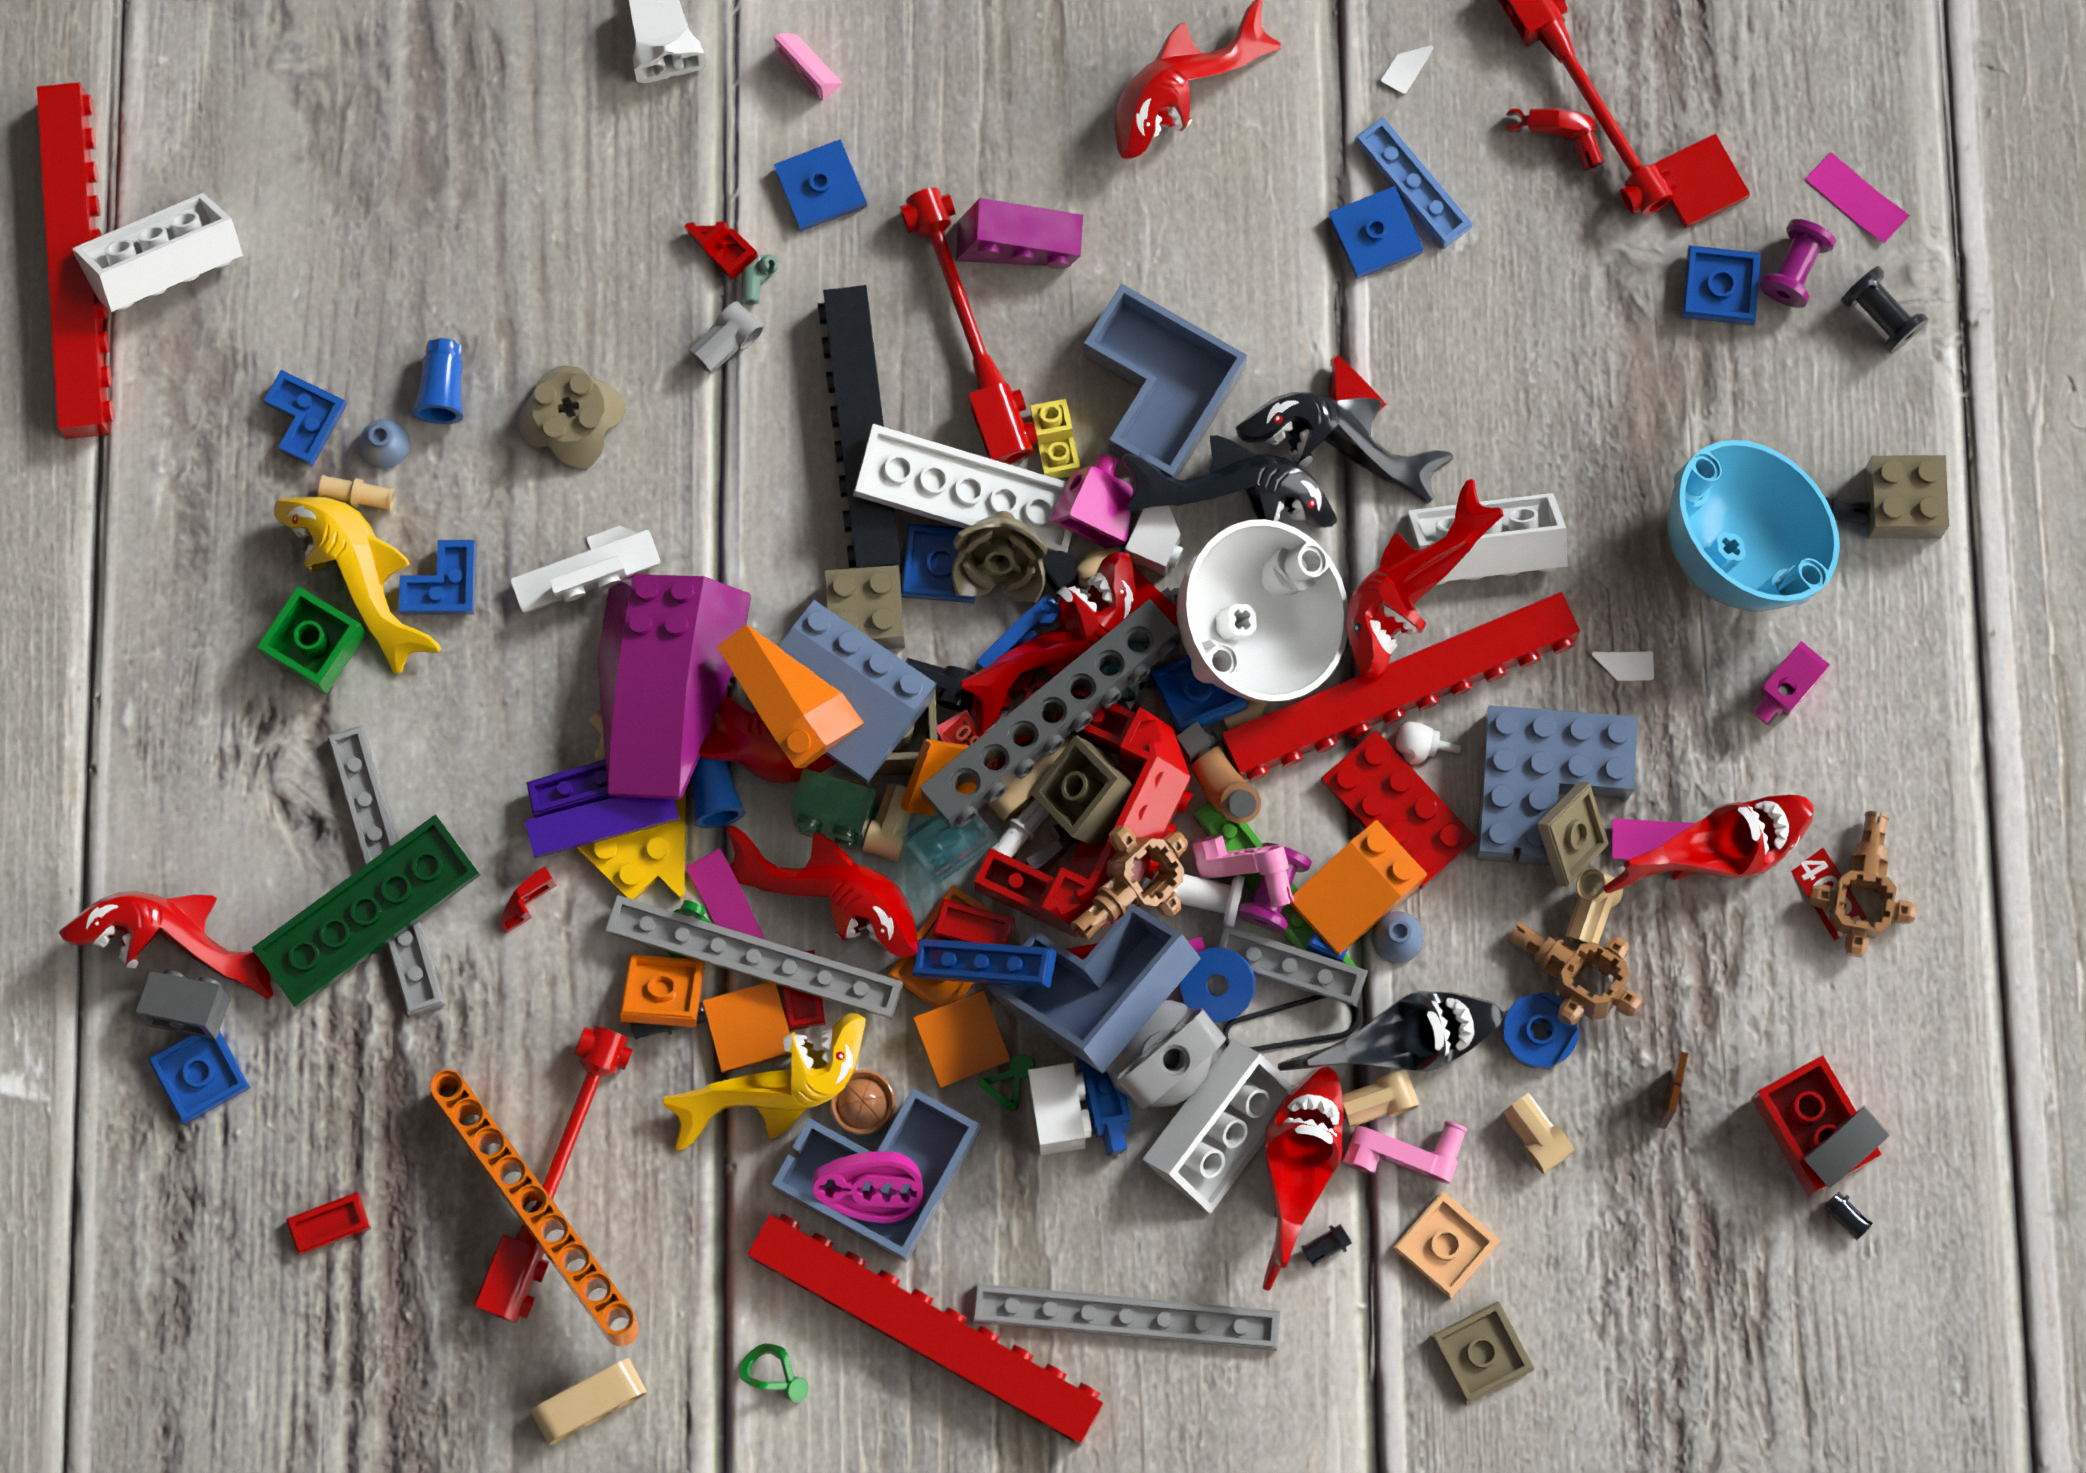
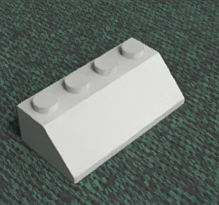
M204 193L72 248L97 298L111 312L127 309L138 300L148 296L160 295L168 287L180 282L192 281L203 272L213 268L225 267L232 260L243 256L232 218Z
M1548 493L1479 502L1484 507H1500L1503 510L1504 516L1485 532L1464 558L1436 585L1453 580L1467 579L1474 581L1486 576H1514L1520 572L1535 570L1549 572L1556 568L1568 567L1567 531L1554 494ZM1457 505L1408 510L1413 548L1419 551L1446 537L1454 522Z
M1232 1040L1209 1070L1205 1082L1192 1097L1187 1099L1142 1160L1162 1179L1211 1214L1265 1142L1264 1133L1266 1132V1127L1273 1113L1293 1086L1260 1053Z

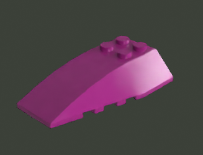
M633 574L609 589L597 662L607 787L610 796L682 799L700 758L699 750L704 738H708L713 728L712 720L719 704L722 705L728 693L727 685L732 674L734 675L717 646L747 624L751 602L750 593L705 576Z

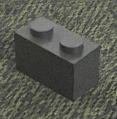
M165 970L164 973L150 971L136 1013L147 1026L216 1040L230 998L221 987V983L212 978L200 977L199 980L186 978L185 975L174 970Z

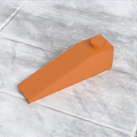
M744 625L717 646L772 736L795 768H806L865 724L841 691L814 674L808 667L796 661L750 625Z

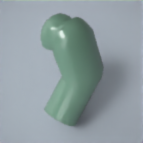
M761 255L743 269L741 298L743 304L755 305L759 303L760 285L771 278L778 270V260L773 255Z

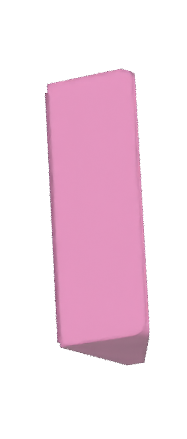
M778 33L774 36L778 55L820 99L824 100L840 87L841 81L799 36L789 33Z

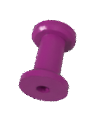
M1792 219L1786 228L1788 237L1792 242L1777 274L1773 273L1763 276L1759 286L1771 299L1786 306L1802 308L1807 305L1810 298L1807 289L1803 286L1819 253L1832 251L1836 239L1827 229L1816 223L1803 219Z
M1263 843V844H1262V847H1264V846H1272V845L1275 846V845H1278V844H1274V843ZM1284 847L1289 865L1286 873L1291 887L1296 872L1303 873L1308 871L1312 861L1303 854ZM1263 875L1252 903L1240 904L1237 915L1256 926L1283 933L1288 926L1286 919L1280 915L1283 905L1277 907L1270 906V898Z

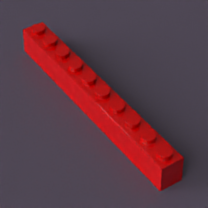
M80 82L38 86L37 103L58 429L65 439L109 435V422H114V409L112 401H107L106 389L112 387L110 367L105 366L104 353H109L110 351L107 332H103L102 319H107V307L97 298L72 249L102 236L100 229H96L95 217H100L101 209L98 195H94L93 183H98L97 165L95 161H91V149H96V137L93 127L89 128V116L94 115L93 99L91 94H86Z
M1559 592L1388 664L1387 669L1379 676L1372 678L1360 675L1222 733L1221 743L1230 762L1243 779L1248 778L1249 782H1253L1267 776L1270 773L1268 769L1279 764L1286 768L1299 763L1304 759L1303 754L1315 749L1317 753L1326 752L1338 745L1337 740L1350 735L1351 739L1362 737L1372 730L1370 726L1382 721H1384L1385 725L1395 723L1406 716L1404 712L1418 707L1419 711L1431 708L1440 702L1438 698L1449 693H1452L1453 697L1462 695L1473 689L1472 684L1483 679H1486L1488 683L1498 680L1507 674V669L1516 665H1520V668L1529 667L1541 660L1540 655L1552 650L1554 654L1565 652L1575 645L1574 641L1577 640L1580 629L1563 593Z
M771 1214L769 1215L747 1253L751 1260L1079 1446L1083 1444L1104 1405V1402L1098 1400L1100 1396L1098 1391L1080 1382L1078 1388L1064 1380L1067 1376L1066 1373L1048 1363L1043 1369L1031 1362L1033 1358L1031 1353L1017 1345H1013L1011 1350L997 1343L1000 1336L983 1326H980L978 1331L964 1324L967 1318L949 1307L944 1312L931 1305L934 1299L915 1288L911 1293L898 1287L900 1280L881 1269L877 1275L866 1269L867 1261L850 1251H847L845 1256L832 1249L834 1242L821 1234L814 1232L813 1236L810 1237L799 1231L801 1224L791 1217L781 1214L778 1219Z

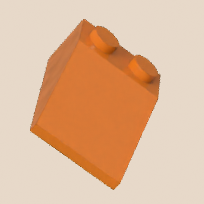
M1375 820L1292 895L1294 902L1289 904L1339 956L1375 926L1385 915L1413 894L1428 874L1379 821Z

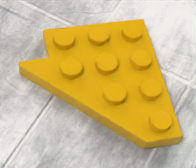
M687 788L682 799H675L680 818L679 821L577 847V849L626 898L637 900L649 887L660 879L682 900L685 897Z

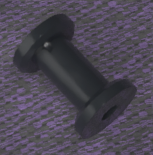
M1877 266L1859 279L1845 293L1841 302L1846 307H1852L1858 303L1889 336L1885 349L1892 354L1911 340L1925 326L1929 319L1924 313H1917L1912 317L1880 284L1884 278V271Z

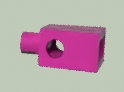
M1100 454L1097 457L1095 467L1088 466L1074 471L1065 486L1050 522L1105 549L1126 543L1130 521V512L1126 504L1132 497L1133 488L1131 484L1115 477L1119 460L1110 455Z
M1800 641L1762 686L1760 693L1764 698L1752 713L1767 726H1770L1781 712L1789 716L1827 673L1830 664ZM1782 684H1788L1793 688L1790 695L1780 693L1779 688Z

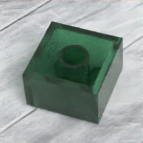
M803 768L790 807L793 824L799 828L798 832L800 834L813 838L815 832L822 833L825 836L834 838V842L841 847L855 849L856 845L861 847L864 845L867 831L878 809V801L875 789Z

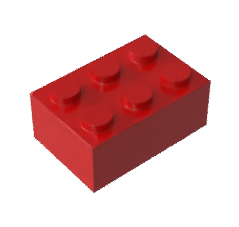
M1822 1055L1758 1090L1751 1097L1808 1197L1828 1186L1804 1160V1156L1834 1133L1837 1126L1856 1112L1834 1072ZM1878 1147L1843 1178L1879 1158L1882 1154Z

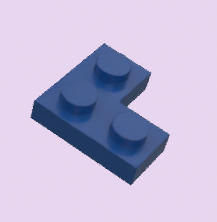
M280 370L264 399L267 406L294 418L278 446L280 452L313 467L347 406L346 401L283 370Z
M438 540L436 575H400L398 610L400 615H474L475 540Z

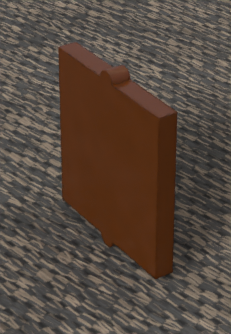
M1681 1051L1671 1068L1658 1128L1666 1130L1676 1113L1689 1054L1687 1052Z

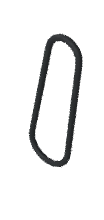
M1314 995L1232 1019L1225 1025L1223 1034L1226 1037L1224 1043L1226 1047L1230 1044L1228 1033L1234 1024L1327 997ZM1358 1003L1357 1007L1354 1006L1356 1018L1354 1024L1346 1031L1249 1048L1259 1052L1346 1037L1352 1034L1359 1026L1361 1021L1360 1005Z

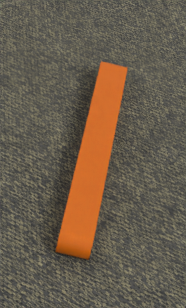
M451 1069L437 1072L430 1082V1090L440 1111L607 1340L616 1346L631 1344L638 1336L639 1325L630 1305L457 1071ZM451 1086L458 1087L454 1095L450 1097L441 1096L446 1088ZM467 1116H479L475 1124L469 1126L462 1125L463 1120ZM491 1143L500 1144L499 1149L495 1153H483L487 1145ZM509 1173H521L520 1178L516 1182H503ZM530 1202H543L539 1210L535 1212L525 1211L526 1206ZM551 1231H564L563 1236L555 1242L546 1240L547 1235ZM575 1259L586 1261L580 1270L570 1271L567 1269L569 1263ZM597 1288L607 1290L603 1299L598 1301L588 1299L590 1293ZM618 1318L629 1320L628 1325L622 1330L615 1331L610 1329L612 1322Z

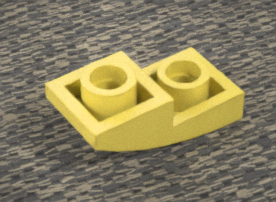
M1062 399L1030 405L1033 424L1038 438L1037 444L1043 474L1056 479L1070 477L1074 471L1080 470V463L1067 400Z

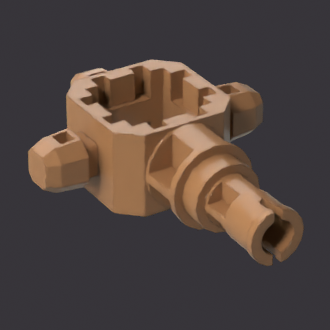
M1876 811L1865 812L1862 841L1857 844L1856 852L1852 853L1849 872L1837 881L1835 889L1831 890V886L1815 885L1810 891L1809 903L1814 907L1825 910L1831 907L1829 921L1837 932L1849 934L1845 937L1844 947L1848 956L1862 957L1867 951L1868 938L1874 939L1883 933L1891 925L1892 919H1894V923L1910 924L1915 921L1917 906L1912 902L1901 899L1895 902L1897 888L1891 879L1886 877L1889 858L1886 857L1887 848L1884 847V840L1889 815L1882 812L1880 817H1877V822ZM1854 885L1864 889H1875V893L1881 894L1880 900L1882 902L1878 922L1875 921L1872 924L1862 920H1851L1850 916L1844 915L1847 887L1850 888Z
M1119 825L1109 833L1110 843L1115 851L1118 852L1107 862L1106 874L1109 880L1097 889V895L1092 900L1093 905L1070 924L1072 930L1079 928L1075 934L1080 939L1088 941L1107 921L1113 922L1116 918L1127 913L1126 910L1132 903L1134 905L1155 906L1166 917H1173L1181 910V901L1174 891L1183 882L1184 868L1177 858L1182 855L1188 846V841L1181 832L1169 833L1163 839L1136 837L1128 827ZM1148 853L1153 862L1159 863V866L1156 868L1159 874L1156 876L1158 881L1151 883L1143 890L1137 881L1131 879L1134 875L1131 869L1135 866L1134 860H1139Z
M1523 922L1517 923L1516 927L1518 929L1514 928L1508 942L1534 956V962L1542 966L1541 971L1548 973L1558 980L1559 996L1564 999L1558 1011V1019L1567 1026H1572L1583 1015L1591 1020L1602 1019L1608 1015L1614 1006L1617 1007L1616 1011L1626 1016L1634 1017L1642 1006V1000L1632 990L1628 989L1626 991L1629 971L1624 959L1627 955L1629 944L1620 937H1614L1604 947L1593 942L1581 944L1576 950L1562 939L1558 941L1552 937L1545 939L1524 925ZM1595 964L1598 966L1600 973L1607 977L1611 974L1614 977L1613 984L1607 993H1603L1601 997L1595 994L1591 998L1588 996L1589 991L1579 985L1577 988L1573 986V979L1580 969L1583 970L1585 966L1592 968Z

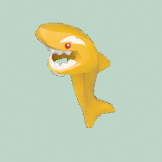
M326 497L277 499L273 508L277 521L291 528L299 538L310 535L313 537V543H310L305 551V561L303 564L311 572H316L326 568L327 561H337L354 603L370 632L377 639L394 674L403 672L408 657L413 653L440 652V645L431 636L402 624L390 613L384 595L383 584L390 575L406 568L410 564L408 559L396 548L375 537L371 526L359 511L344 502Z
M849 1013L842 1016L832 1028L821 1033L822 1049L820 1050L812 1049L814 1045L811 1041H808L807 1036L792 1032L783 1037L784 1050L791 1053V1068L744 1075L711 1083L693 1091L664 1096L662 1100L663 1106L675 1113L680 1121L675 1148L677 1150H684L694 1143L710 1119L723 1109L729 1107H756L764 1118L769 1139H774L793 1125L806 1109L819 1106L833 1099L846 1087L857 1066L866 1019L857 1013Z

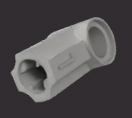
M738 301L733 302L721 312L715 322V326L689 350L690 354L705 371L712 375L739 348L743 350L753 344L761 335L764 326Z

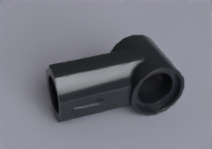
M907 658L906 663L937 683L935 687L936 704L957 712H962L968 708L972 693L961 689L960 681L975 673L957 666L942 668Z

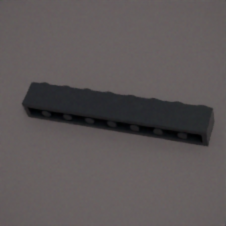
M860 285L823 290L824 302L817 303L820 325L827 324L829 337H822L824 359L831 358L833 371L826 372L828 394L836 393L837 406H830L832 427H840L841 440L834 441L836 461L837 463L844 462L845 475L838 476L841 498L848 497L850 509L843 511L845 533L852 532L854 545L847 546L849 568L899 565L900 573H902L894 508L853 496L870 429L873 424L884 427L867 286Z

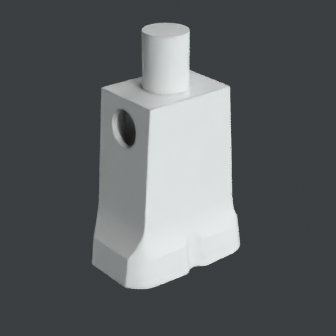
M629 0L636 38L633 65L637 82L650 83L671 76L692 73L706 66L700 42L689 30L679 0Z

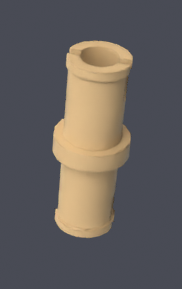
M322 475L319 483L318 497L348 502L351 507L358 508L359 505H365L391 511L395 499V488L366 484L363 479L359 478L350 481Z

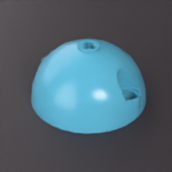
M1727 440L1704 447L1675 474L1674 489L1667 516L1669 539L1672 551L1684 574L1704 594L1729 607L1763 612L1792 605H1802L1830 580L1838 563L1840 549L1835 517L1818 486L1793 461L1761 444L1743 440Z

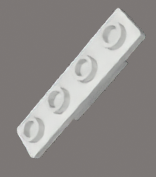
M645 530L511 579V583L522 612L528 613L561 600L569 602L586 595V591L597 587L606 589L615 586L621 582L620 579L658 566L661 561L650 531Z

